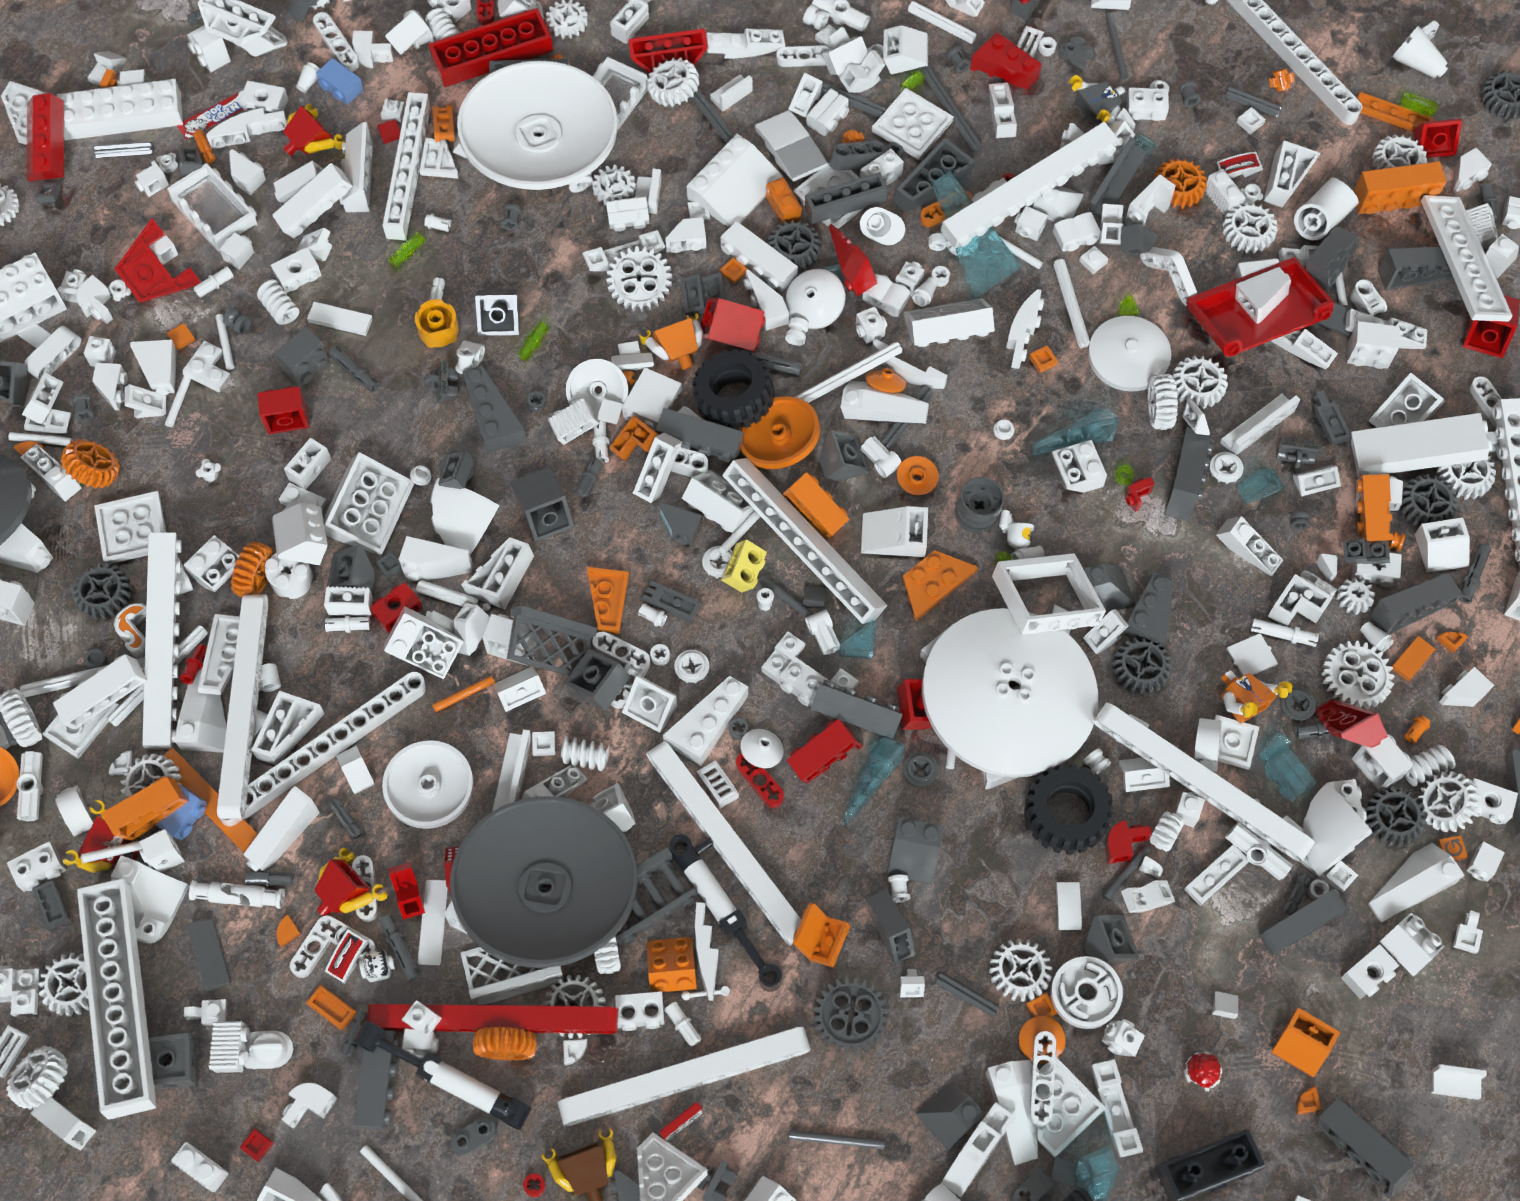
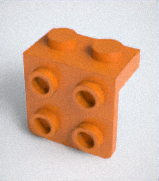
M809 903L802 914L801 923L794 933L793 944L809 961L834 968L850 925L845 921L827 917L816 904Z
M691 937L651 940L647 942L650 993L697 989L693 941Z

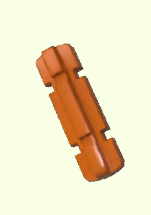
M198 129L193 133V137L204 162L212 164V162L216 161L215 155L212 153L213 151L208 139H206L205 132Z

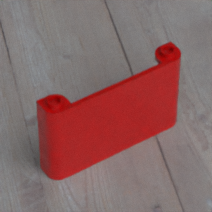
M1295 257L1187 298V309L1227 357L1235 356L1322 320H1327L1331 316L1334 301ZM1280 267L1290 277L1289 294L1260 323L1256 324L1235 299L1236 284Z

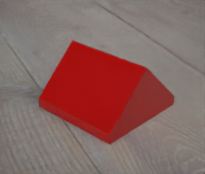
M1461 118L1422 122L1413 129L1414 141L1418 140V146H1423V151L1426 152L1425 158L1456 155L1463 121Z

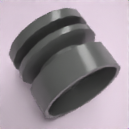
M985 477L972 478L964 484L955 505V517L964 529L970 532L982 533L994 527L1005 500L1004 492L999 484Z

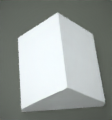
M637 675L622 713L660 733L677 707V698L672 692Z

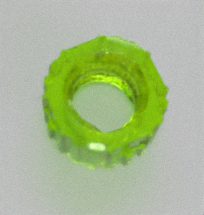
M1127 464L1119 466L1115 473V480L1121 485L1131 484L1135 476L1133 467ZM1126 472L1129 477L1124 478L1120 473Z

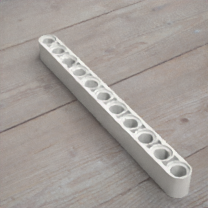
M1227 0L1344 124L1352 125L1356 123L1362 110L1361 102L1263 0Z
M266 594L243 595L217 804L219 819H243L245 816L268 615V597Z
M418 672L407 674L248 784L247 798L252 797L253 801L246 805L243 819H247L420 698L426 691L423 676ZM413 682H420L418 687H410ZM394 695H402L400 700H392ZM376 708H384L381 713H374ZM359 720L366 721L362 726L355 725ZM340 733H347L345 738L337 739ZM323 745L329 746L325 752L318 751ZM302 759H310L308 764L300 765ZM284 772H291L289 777L281 778ZM265 785H272V788L269 791H262ZM243 819L220 820L226 826H233Z
M1105 703L1093 722L1098 728L1292 859L1303 862L1315 842L1309 836L1116 706Z
M664 740L646 753L649 761L705 836L712 840L714 848L783 940L789 946L792 945L794 933L801 923L800 917L670 745Z
M804 1027L793 1028L562 1099L558 1102L563 1126L579 1124L805 1054L811 1051Z

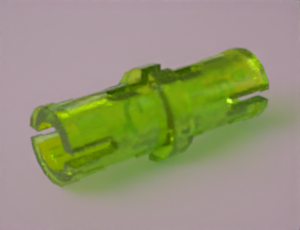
M417 232L409 241L400 245L401 248L388 258L389 262L393 266L395 265V268H398L402 262L408 257L411 258L414 252L426 242L425 238Z
M539 321L534 331L526 337V342L517 353L522 360L529 361L536 348L541 346V341L550 330L546 323Z

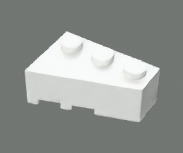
M1283 141L1274 154L1264 201L1283 207L1321 153Z
M509 537L491 555V559L483 567L480 565L476 569V573L468 581L465 580L461 584L466 594L485 603L506 609L534 557L529 544Z
M279 691L252 747L255 757L273 765L279 764L325 714L320 704Z

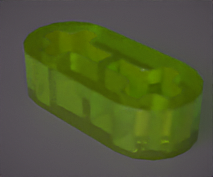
M1409 92L1404 93L1400 100V105L1404 108L1431 117L1435 116L1439 107L1435 101Z

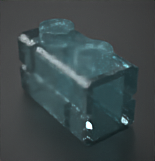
M1290 748L1271 758L1265 765L1267 777L1271 781H1276L1280 786L1279 791L1286 799L1289 798L1291 802L1299 799L1317 784Z

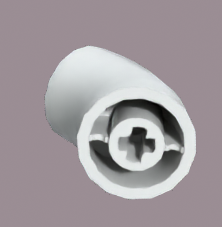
M1330 178L1297 210L1294 217L1296 230L1306 239H1322L1358 205L1359 200L1345 183L1337 178Z

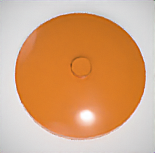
M787 396L773 398L772 407L769 408V412L765 417H761V421L757 424L755 422L752 423L751 427L746 429L741 427L739 430L744 434V441L741 447L744 457L748 458L753 465L764 469L785 468L804 459L816 446L821 431L817 413L806 401Z

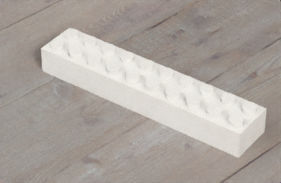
M123 878L77 889L100 1112L109 1120L155 1109L156 1099L131 888Z

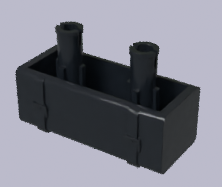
M1247 1128L1237 1133H1231L1222 1139L1187 1153L1173 1156L1159 1163L1155 1167V1171L1168 1201H1190L1209 1191L1213 1193L1227 1187V1184L1243 1180L1264 1169L1265 1164Z

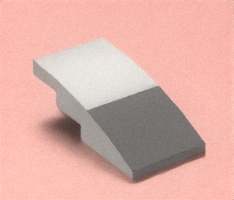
M790 110L755 125L756 132L764 139L766 148L774 155L776 164L793 182L828 166L827 161L809 133Z

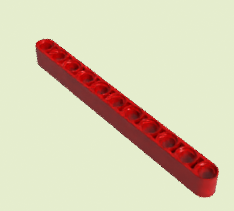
M369 1004L367 1021L374 1023L385 1031L414 1029L402 1020L413 1004ZM425 1005L442 1018L433 1032H476L483 1028L508 1027L524 1029L532 1033L616 1034L618 1027V1008Z

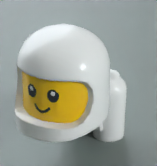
M1001 510L999 526L1003 533H1007L1008 544L1014 549L1027 548L1030 545L1031 531H1034V525L1014 522L1010 511Z

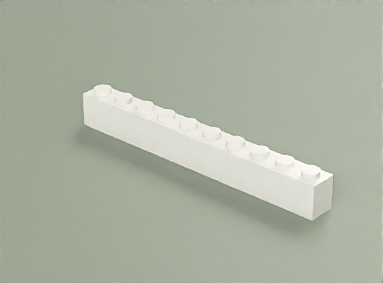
M1105 122L1101 123L943 221L941 232L954 249L959 246H966L975 236H982L991 226H998L1007 216H1014L1023 206H1030L1039 196H1046L1055 186H1062L1071 176H1078L1087 166H1094L1103 156L1106 155L1108 157L1116 151L1119 139Z
M748 458L733 460L722 476L862 624L875 621L887 607V604Z
M149 533L145 677L147 681L144 683L142 744L145 750H170L173 747V743H175L176 729L173 730V721H177V708H174V700L178 699V687H174V678H178L179 673L178 665H175V657H179V644H175V636H179L180 633L179 623H176V615H180V602H176V594L181 592L180 581H177V573H181V560H177V555L182 551V542L178 540L176 533Z

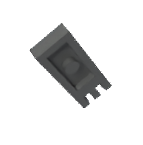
M653 580L648 582V586L651 588H645L644 593L647 595L642 594L640 597L641 601L689 623H693L702 606L701 602Z

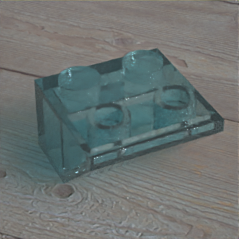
M1110 1146L1082 1156L1077 1162L1078 1167L1075 1168L1079 1181L1084 1182L1087 1189L1086 1192L1094 1201L1108 1200L1119 1171Z

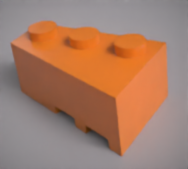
M806 472L782 495L795 506L794 508L799 513L802 512L812 527L827 540L850 519L847 517V512L844 508L836 505L832 495L818 485V480Z

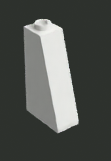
M296 786L290 790L243 854L248 860L246 865L254 872L258 870L267 872L320 813L313 800Z

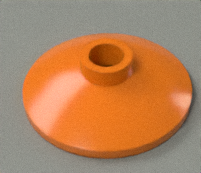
M887 368L869 371L865 377L868 385L886 393H898L906 387V381L894 373L893 370Z
M909 457L902 461L898 467L897 481L900 487L910 494L925 495L931 492L938 483V469L932 461L925 457ZM913 477H919L920 481L914 480Z
M1033 1017L1025 1022L1019 1032L1018 1041L1020 1049L1024 1056L1032 1062L1034 1040L1038 1033L1042 1031H1047L1054 1035L1057 1058L1065 1048V1033L1060 1024L1050 1017ZM1047 1040V1043L1043 1045V1052H1037V1056L1047 1055L1052 1057L1051 1053L1046 1054L1048 1045H1052V1043ZM1040 1060L1038 1063L1046 1064L1048 1061Z

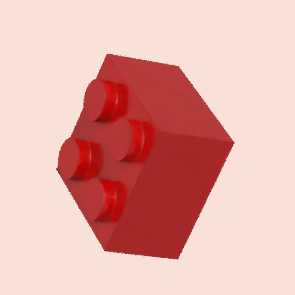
M288 386L285 389H270L257 393L259 414L268 435L310 428L307 405L299 386Z

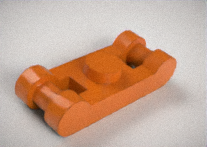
M446 105L445 108L432 106L435 142L448 139L449 141H455L452 105Z

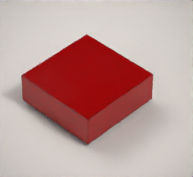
M395 119L377 125L384 144L399 140L401 131Z
M254 1128L239 1148L259 1163L274 1143Z

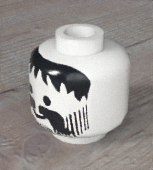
M383 949L365 953L362 960L359 961L363 979L367 978L369 982L388 979L391 976V969H395L393 956H388Z

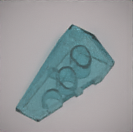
M1110 409L1093 410L1034 442L1031 451L1032 456L1049 453L1092 440L1093 444L1111 441L1114 438L1119 419Z
M883 737L879 742L875 741L868 749L869 755L844 816L845 825H848L903 761L905 751L903 743Z

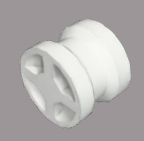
M1098 748L1090 753L1083 760V763L1091 768V773L1094 775L1104 771L1111 764V761L1108 758H1104L1102 750Z

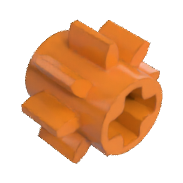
M1287 68L1273 71L1272 78H1268L1270 88H1276V92L1290 89L1291 82H1295L1293 72H1288Z
M855 130L845 132L842 136L843 139H841L842 143L865 141L862 132L857 133Z

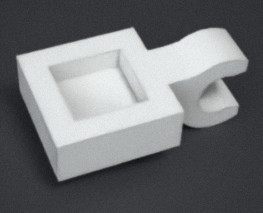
M1474 911L1466 913L1464 924L1457 926L1453 947L1474 954L1478 953L1483 930L1476 929L1480 913Z
M203 1000L202 1007H184V1017H186V1020L201 1019L203 1026L213 1025V1022L227 1021V1000Z

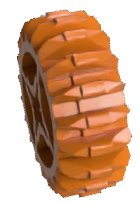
M1177 157L1175 162L1172 159H1169L1167 163L1163 162L1153 177L1154 181L1159 175H1162L1176 185L1170 203L1173 204V208L1177 205H1180L1181 209L1185 205L1190 208L1193 203L1197 204L1199 199L1203 198L1207 189L1205 171L1200 170V165L1194 166V160L1189 163L1186 158L1180 161Z
M87 439L71 441L62 452L60 462L62 463V468L66 470L65 474L71 475V479H76L79 481V484L83 483L86 487L90 485L94 489L97 487L103 489L105 486L109 487L118 476L119 460L114 457V453L109 452V448H104L102 444L99 445L94 440L92 442H89Z
M253 541L243 548L242 553H239V558L236 560V564L233 567L234 571L231 575V590H233L234 594L243 597V595L262 593L268 581L265 574V563L274 555L271 547Z
M508 1027L483 1028L477 1030L473 1038V1052L477 1056L486 1057L487 1059L526 1060L535 1056V1050H537L535 1034L524 1029Z

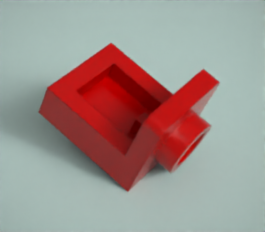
M1151 477L1147 479L1140 478L1128 486L1125 500L1127 505L1133 508L1134 512L1139 511L1142 501L1140 498L1152 493L1155 483Z

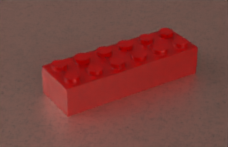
M538 8L428 44L431 59L444 88L489 73L490 61L529 60L553 52L551 35Z

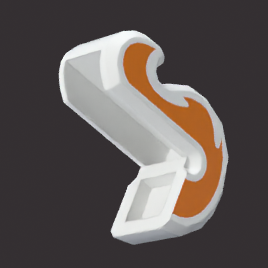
M133 603L126 606L116 615L114 621L115 631L126 642L125 647L135 658L145 657L146 638L136 628L137 624L146 619L147 606L143 603Z

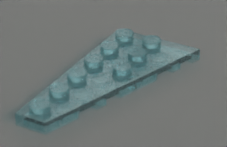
M950 171L934 181L933 187L939 204L944 211L945 220L974 203ZM992 226L982 236L972 238L966 246H959L955 249L960 264L963 266L966 275L965 279L967 284L969 283L973 300L1022 267Z

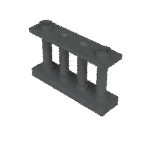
M668 847L637 866V883L640 882L645 885L660 910L648 917L636 898L632 909L641 922L630 929L626 923L620 930L621 934L616 937L619 946L633 943L637 939V935L682 907L688 908L696 901L697 891L695 888L687 892L670 867V862L673 861ZM657 870L663 871L679 898L667 904L651 879V874Z

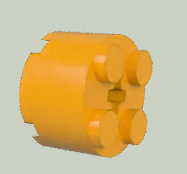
M439 299L424 302L415 314V323L420 339L429 348L444 347L454 343L457 340L459 325L452 305H448Z

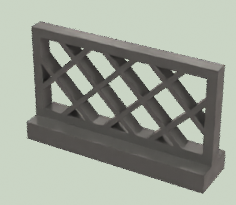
M526 606L511 608L510 617L513 618L507 659L569 676L573 671L570 663L576 659L578 663L588 649H590L591 639L596 636L597 628ZM520 622L524 623L529 630L524 636L519 631ZM540 628L544 629L548 636L542 642L536 633ZM558 634H562L567 642L562 647L559 646L555 639ZM530 635H532L537 644L531 650L525 641ZM578 639L584 641L581 652H578L573 643ZM551 641L556 650L550 655L544 647V644ZM519 643L526 652L522 656L514 655L516 645ZM568 646L574 654V657L567 660L562 651ZM537 649H540L545 658L541 662H538L532 654ZM557 654L563 662V665L560 667H556L551 659Z

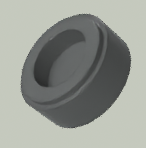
M99 648L90 649L84 655V663L88 669L106 666L108 661L106 654Z

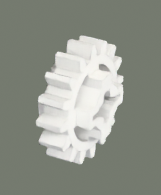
M562 0V4L555 2V8L550 6V12H546V23L549 26V31H554L555 36L561 34L562 39L566 35L570 39L572 34L579 36V31L584 32V26L588 25L587 12H585L584 6L580 7L579 2L572 4V0H569L568 3Z
M616 165L613 166V169L606 166V171L600 169L599 175H594L595 181H592L594 195H597L598 201L604 200V205H606V201L628 199L629 196L633 197L634 190H636L634 176H631L630 170L625 172L623 166L620 169H617Z

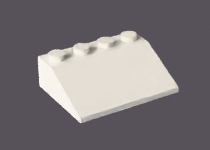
M736 134L687 185V199L691 202H697L699 207L704 210L707 209L711 216L730 228L736 221L741 223L766 197V184L783 178V176L752 143Z
M358 452L351 459L323 518L326 535L351 546L360 544L364 550L382 555L414 483L409 478Z

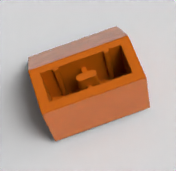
M1298 1007L1288 1019L1271 1053L1313 1078L1332 1050L1340 1031Z

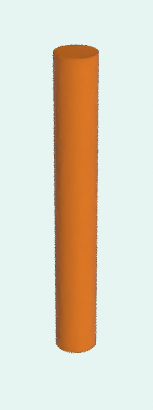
M491 675L432 704L435 712H438L494 684L495 681Z

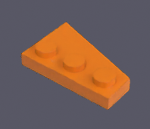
M587 567L598 632L620 634L629 572Z

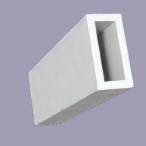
M1481 413L1351 432L1350 442L1358 478L1360 474H1390L1488 460L1489 451H1492L1491 439L1486 437L1488 432L1487 422L1482 420Z

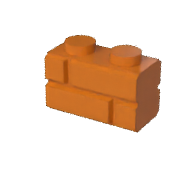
M779 178L766 184V198L780 219L781 224L783 225L784 221L790 224L792 219L794 223L800 221L802 207L785 179Z

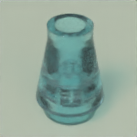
M1278 731L1270 736L1258 757L1268 764L1271 760L1287 751L1291 742L1283 733Z

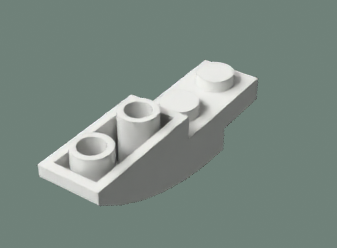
M745 29L744 34L706 32L707 53H724V58L759 56L785 47L783 30Z
M264 108L254 109L220 123L207 133V138L211 148H222L235 144L240 145L251 142L250 135L284 130L287 119L284 111L265 114Z
M1037 289L1029 296L1019 309L1012 323L1006 349L1014 350L1011 368L1019 369L1021 361L1025 362L1027 349H1023L1024 344H1028L1029 336L1034 334L1035 327L1039 328L1041 316L1037 314L1038 310L1042 311L1044 298H1040L1041 290Z
M1350 309L1346 313L1345 330L1353 332L1358 321L1400 326L1399 348H1426L1427 329L1392 317L1386 321L1354 309Z
M995 1102L952 1164L941 1184L961 1198L1016 1117Z

